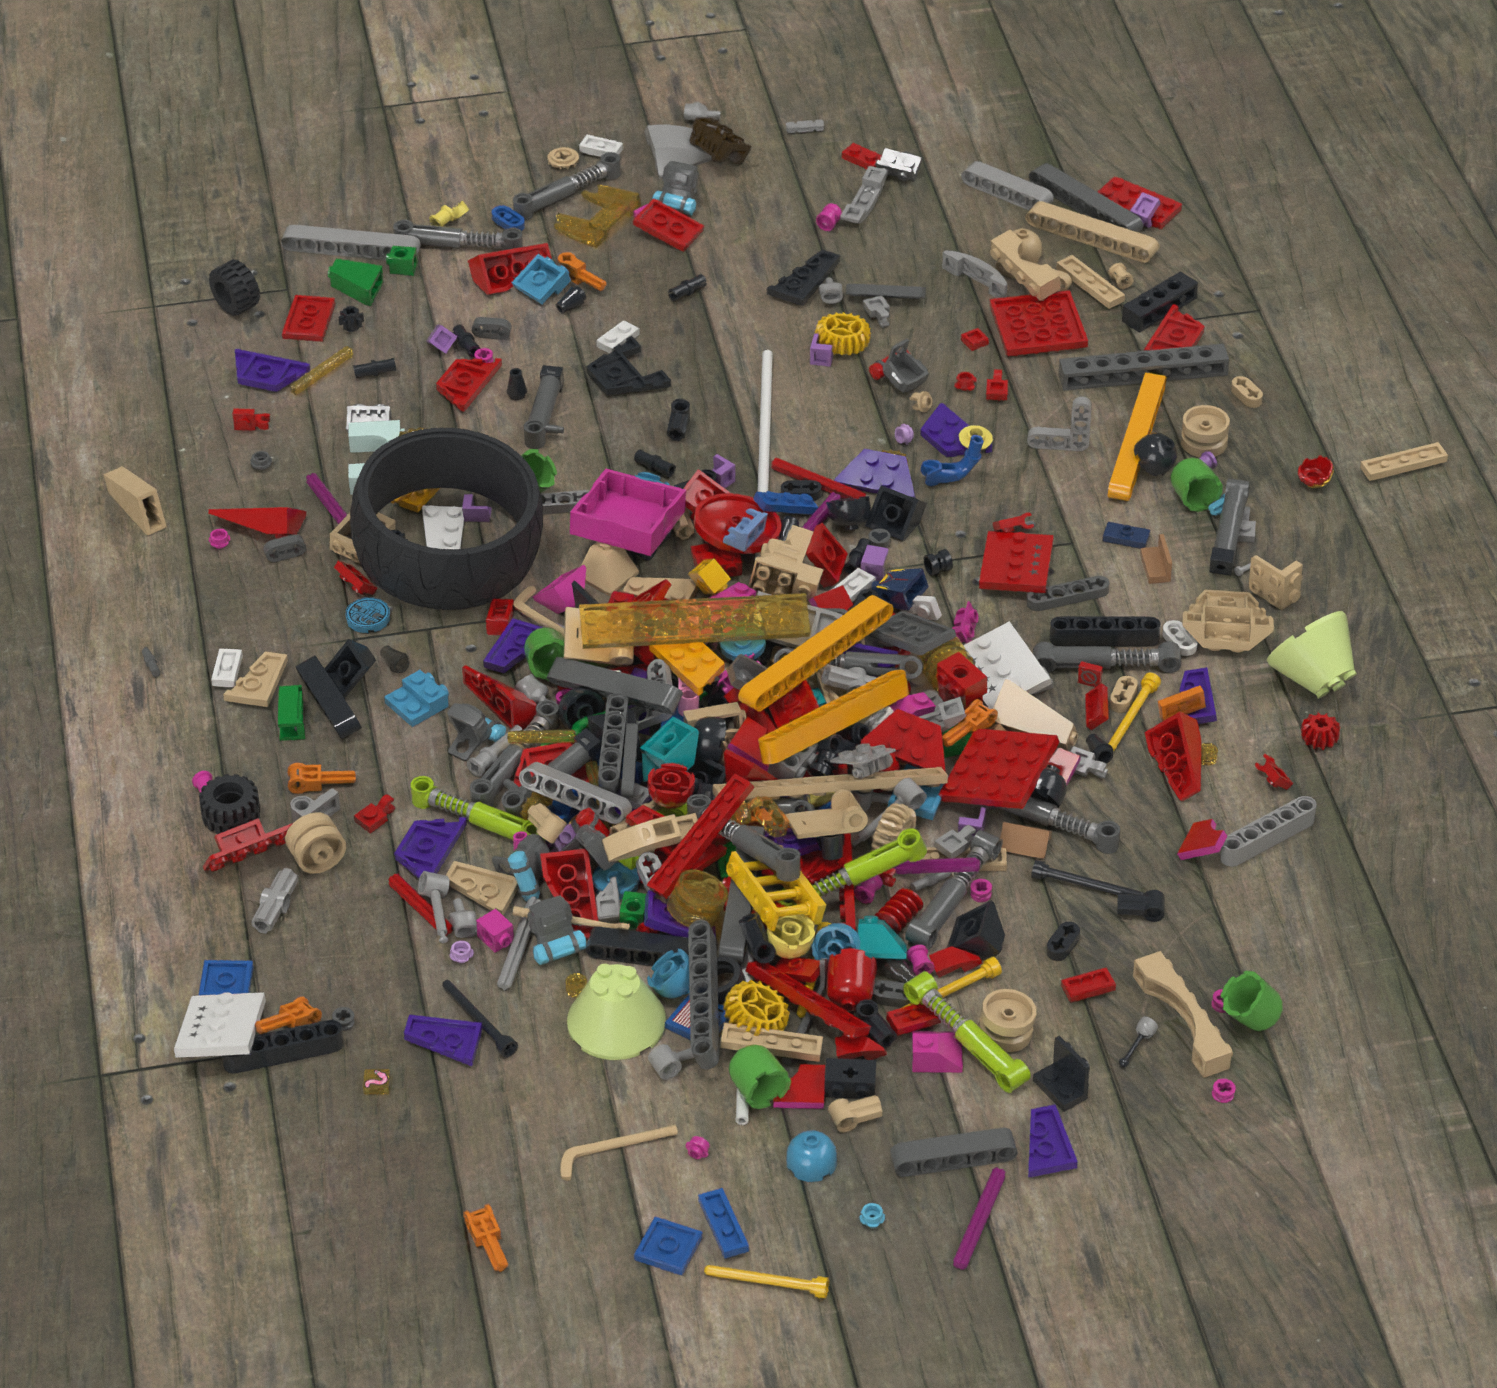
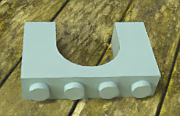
M400 420L349 423L350 453L375 452L383 444L405 434V429H400ZM365 463L349 464L350 494H353L355 484Z

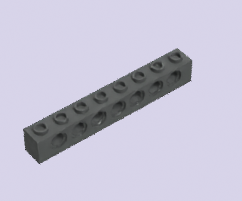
M1224 344L1061 358L1059 359L1058 375L1063 391L1141 384L1145 373L1167 376L1166 381L1227 376L1229 357Z

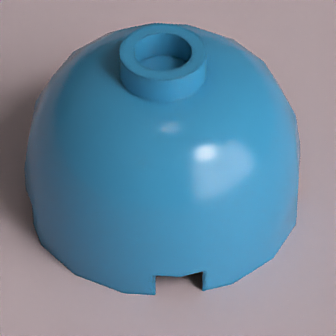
M832 923L823 927L817 933L812 943L813 956L815 960H820L821 958L829 959L831 954L834 956L841 954V949H859L860 937L851 926L844 923Z
M678 949L679 952L676 953L671 950L660 957L651 968L654 971L652 978L648 975V985L663 997L677 998L690 992L689 956L682 949Z
M815 1130L801 1132L790 1141L787 1148V1168L799 1180L806 1182L821 1181L823 1176L829 1173L831 1175L835 1171L837 1166L836 1147L832 1140L822 1132Z

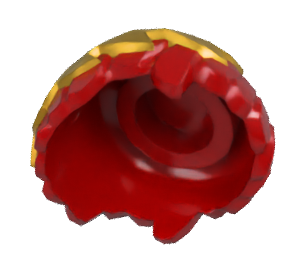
M1322 455L1314 459L1305 458L1302 465L1298 468V477L1308 487H1323L1331 480L1334 466L1330 459Z

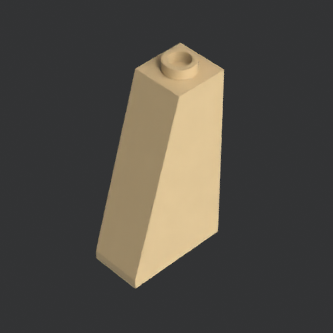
M123 466L103 474L109 494L147 536L167 527L157 490Z
M1004 680L993 709L998 711V716L992 726L1000 723L1006 731L1057 735L1060 741L1057 749L1061 748L1069 751L1071 745L1074 746L1076 744L1078 733L1072 722L1012 681Z

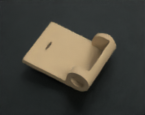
M626 604L617 605L611 612L566 607L564 659L620 666L632 664L634 653V609Z
M845 789L833 794L831 809L785 814L786 821L798 839L858 832L864 829L868 822L867 815L850 791Z

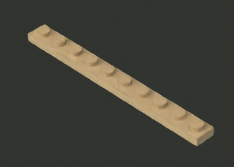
M941 767L875 772L862 779L855 778L853 774L753 781L751 783L755 788L745 801H756L757 798L764 797L775 800L779 799L780 796L800 798L803 797V794L824 796L826 793L837 792L842 789L871 792L872 789L881 788V790L891 791L905 778H911L918 786L938 787L940 784L948 783V774ZM714 784L713 795L716 797L726 784Z

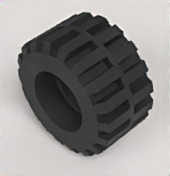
M232 259L209 273V286L220 307L229 315L238 316L259 303L260 290L257 281L244 263L237 259Z
M224 774L223 777L217 776L214 777L215 780H209L206 782L207 785L201 788L199 793L201 816L204 825L208 826L210 831L220 834L260 818L258 789L252 780L248 781V777H240L239 774H234L233 776Z

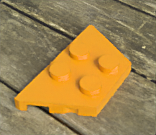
M700 639L658 641L649 644V650L658 659L663 660L670 667L671 671L698 696L703 693V687L706 684L711 685L715 677L719 676L725 669V662Z

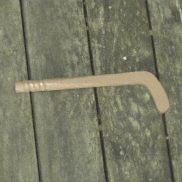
M527 587L517 596L513 605L518 612L528 616L544 627L557 630L564 637L565 629L525 604L536 592L535 587Z
M514 906L513 916L528 918V908ZM574 916L571 920V924L629 930L630 924L626 923L611 924Z
M672 1125L569 1148L562 1157L561 1178L566 1181L571 1180L572 1166L574 1160L578 1157L678 1135L677 1127Z

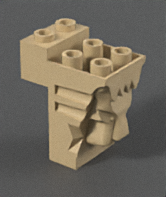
M792 525L786 541L770 539L768 543L763 544L760 557L757 556L748 586L757 591L756 597L758 591L811 605L809 599L816 596L823 569L805 564L807 558L805 554L814 531Z

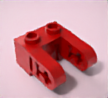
M958 651L937 663L936 678L938 681V692L943 702L960 697L964 710L976 699L983 702V695L987 694V676Z

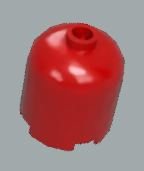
M854 948L841 949V954L835 956L831 954L828 959L826 988L829 1001L845 1011L856 1010V1006L860 1001L871 1000L877 970L876 959L874 957L871 959L865 956V951Z

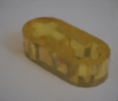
M765 796L757 798L753 807V814L771 836H784L789 824L785 814L771 798Z

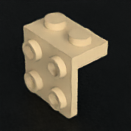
M1255 555L1251 558L1249 589L1270 604L1283 610L1290 604L1297 602L1300 598L1303 564L1294 561L1283 570H1279Z

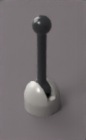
M1142 1017L1136 1026L1139 1036L1125 1057L1119 1060L1121 1067L1128 1066L1129 1058L1143 1038L1148 1039L1155 1034L1158 1025L1154 1020L1149 1017Z

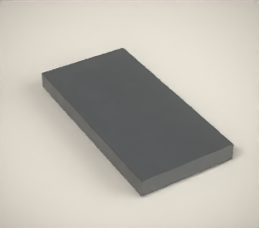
M901 611L891 616L887 622L869 634L872 638L919 656L957 637L954 629L906 611Z

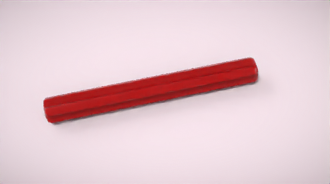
M775 458L771 463V468L797 480L818 481L822 486V490L839 494L844 499H859V497L866 496L862 491L780 458Z

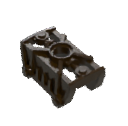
M711 117L695 119L689 140L692 145L699 146L711 156V160L714 162L722 163L729 156L733 163L743 164L750 153L751 145L746 144L743 138L734 134L730 127L725 124L722 125L717 119Z

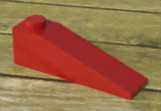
M548 243L477 255L468 260L472 280L487 295L505 292L513 287V280L537 254L544 258L549 257L552 259Z
M289 507L209 509V514L266 534L275 535V539L296 535L306 517V511Z
M467 665L462 667L463 684L510 730L515 725L520 726L522 730L530 725L536 715L537 706L532 699L530 700L524 693Z
M1178 712L1144 733L1150 755L1156 759L1159 769L1165 773L1168 783L1179 800L1183 802L1201 791V735L1197 720L1182 712Z
M586 849L540 854L543 878L553 897H563L570 904L572 916L598 921L588 851ZM571 924L574 931L580 930L586 940H589L591 930L594 927Z

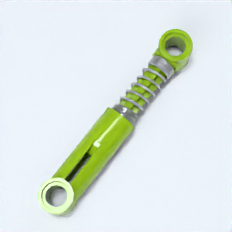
M419 776L411 781L412 804L417 808L427 809L434 806L439 807L441 810L445 809L446 812L450 811L452 814L456 813L457 816L461 815L467 818L473 825L514 840L513 835L520 831L526 832L527 836L531 834L539 835L536 832L537 828L529 820L522 819L481 802L468 803V800L463 801L462 797L457 799V796L452 797L451 793L446 795V791L443 792V790L434 786L433 780L427 776Z
M906 829L899 834L896 840L844 864V868L841 871L838 870V874L832 873V877L827 876V879H821L819 883L815 881L813 888L820 897H827V893L833 894V890L839 891V888H845L846 884L848 886L851 884L856 886L906 861H920L926 855L927 847L916 829ZM793 899L778 901L786 906L797 905Z
M923 971L903 985V991L907 999L915 1005L919 1003L924 1004L931 1012H934L935 1016H939V1020H943V1023L948 1025L949 1029H952L955 1038L995 1075L996 1081L1002 1090L1011 1093L1030 1080V1071L1023 1061L1013 1059L973 1020L960 1016V1012H956V1008H952L951 1003H946V999H942V995L937 991V983L931 974Z

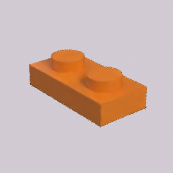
M1199 685L1159 700L1158 707L1161 720L1164 721L1178 712L1189 714L1205 708L1206 704L1202 687Z

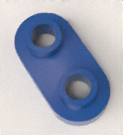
M502 205L492 209V220L505 230L508 228L524 230V217L511 208Z

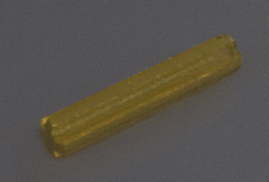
M575 730L509 731L507 734V740L510 744L575 742L574 737H576Z

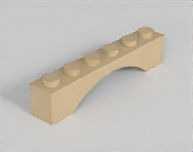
M1161 951L1135 959L1133 977L1144 993L1169 1004L1178 1011L1188 1024L1194 1040L1192 1062L1202 1077L1205 1078L1230 1069L1231 1058L1233 1057L1231 1046L1221 1038L1219 1029L1212 1025L1207 1012L1200 1008L1195 995L1188 991L1183 978L1174 971L1171 961L1166 959Z

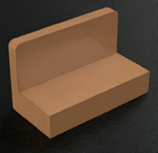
M1159 534L1158 547L1140 549L1141 560L1149 584L1171 582L1172 560L1164 534Z
M1003 822L1000 837L1003 840L1002 848H1006V852L1044 859L1048 840H1051L1052 831Z

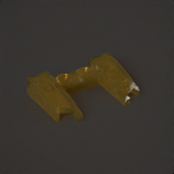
M598 184L597 193L584 190L581 194L583 198L603 208L590 220L558 213L556 218L561 223H554V228L571 239L597 248L608 238V229L624 215L631 217L634 215V210L642 207L639 193Z

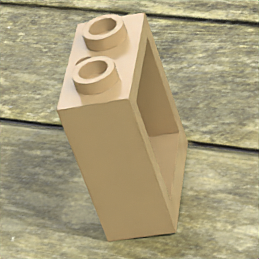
M379 512L376 514L378 519L388 529L395 530L394 519ZM349 513L330 533V550L359 563L353 542L346 537L351 532Z
M737 702L683 711L684 722L692 727L700 718L712 716L720 718L733 717L734 729H739L746 719L745 710H741Z

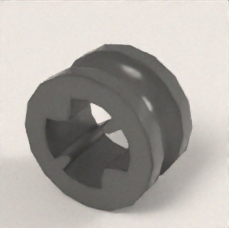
M339 1007L333 1011L332 1020L340 1022L342 1031L348 1030L354 1025V1012L348 1007Z

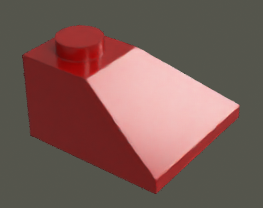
M728 749L725 750L726 783L734 774L749 782L779 780L755 763Z

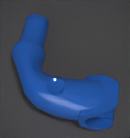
M979 435L971 436L968 450L965 451L964 457L959 462L940 463L937 460L923 461L920 472L926 476L925 484L927 486H935L938 483H951L966 477L982 457L980 452L984 443L983 438Z

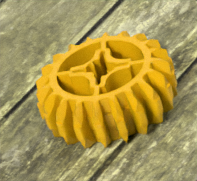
M835 312L834 315L828 314L827 317L824 316L818 321L815 329V334H819V344L832 345L834 355L848 354L851 356V353L858 354L859 351H864L868 347L871 339L869 323H866L865 319H860L859 315L853 316L852 313L845 314L843 312V314H838Z
M753 980L749 982L742 981L733 986L725 998L723 1007L725 1010L724 1017L729 1019V1024H736L738 1028L742 1027V1025L747 1026L745 1032H750L752 1027H756L754 1036H759L761 1028H765L767 1031L769 1029L783 1031L788 1024L790 1012L787 1009L788 1004L783 1003L784 997L777 995L778 990H771L770 985L764 986L761 981L755 984Z

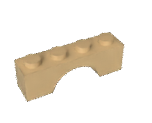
M1008 230L991 240L990 254L992 258L999 261L1007 272L1015 276L1016 280L1023 284L1031 295H1035L1041 301L1060 290V275L1048 264L1031 265L1021 259L1023 256V241L1012 230Z

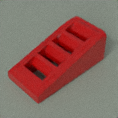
M493 599L491 601L486 618L488 635H501L512 620L513 599Z

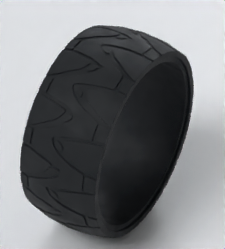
M446 427L409 432L383 444L373 452L363 465L354 487L350 508L352 542L359 563L367 576L379 588L401 601L437 610H459L485 605L493 599H499L515 589L526 577L535 560L543 529V503L538 482L530 465L517 451H514L513 448L491 436L489 437V435L467 429ZM431 488H453L470 491L491 499L508 511L517 524L500 538L480 546L464 549H439L419 545L398 536L388 529L378 519L376 514L393 500L408 493Z

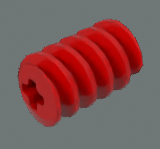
M902 888L874 916H877L878 920H884L896 934H899L902 928H905L907 923L918 914V911L923 909V901L914 891Z

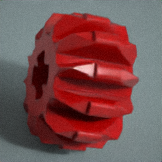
M1319 712L1316 715L1309 714L1308 718L1302 722L1301 739L1305 741L1306 745H1312L1313 749L1320 747L1322 750L1325 747L1332 748L1334 743H1337L1339 740L1340 723L1336 722L1335 717H1328V713L1325 715H1321Z

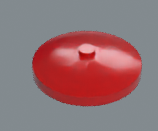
M724 493L707 497L697 505L693 523L697 533L709 544L733 553L751 554L761 552L763 544L768 543L770 539H779L781 532V520L776 512L762 511L753 497L742 494ZM747 509L767 513L764 532L745 552L723 543L724 537L730 533L728 532L730 527H736L743 517L750 518L751 520L754 518L746 513Z

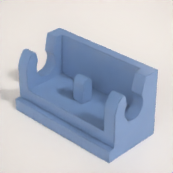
M747 509L746 513L754 518L751 520L750 518L743 517L736 527H730L728 529L730 533L724 537L723 543L745 552L764 532L767 513Z

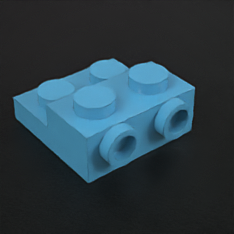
M537 254L513 280L512 285L535 301L543 304L553 292L559 294L571 279L569 271L561 265L559 267L551 258H544Z
M418 670L402 679V687L384 696V700L387 706L411 727H414L449 707V692L445 685H437L431 673L427 672L425 674Z

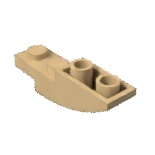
M696 813L675 817V814L657 818L602 839L608 862L640 856L644 852L653 853L656 848L680 843L698 820Z

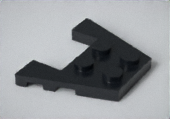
M633 336L626 338L624 344H618L613 347L614 351L610 354H603L586 366L587 374L606 396L671 387V379L663 370L642 376L626 358L641 352V345Z

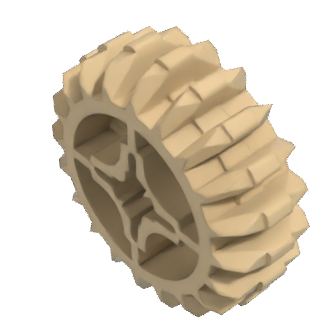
M891 804L885 813L882 814L880 821H878L871 844V851L896 840L902 831L909 828L915 829V822L917 820L915 811L903 804Z

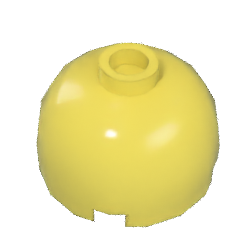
M804 914L779 917L775 931H770L768 927L766 931L768 941L775 948V954L787 959L799 958L805 955L812 947L815 936L814 923Z

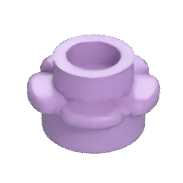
M902 424L895 429V438L898 443H905L907 445L911 442L914 432L909 425Z
M457 941L450 949V958L458 963L467 962L474 954L470 944L466 941Z

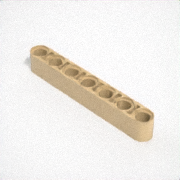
M1036 202L1026 214V221L1033 227L1142 263L1149 262L1159 249L1158 241L1150 236L1046 202Z

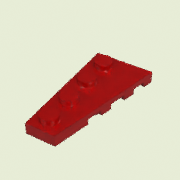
M642 805L627 814L625 822L632 827L665 816ZM711 843L688 873L691 876L699 873L726 855L727 848L721 844L717 847ZM678 844L658 849L669 857Z

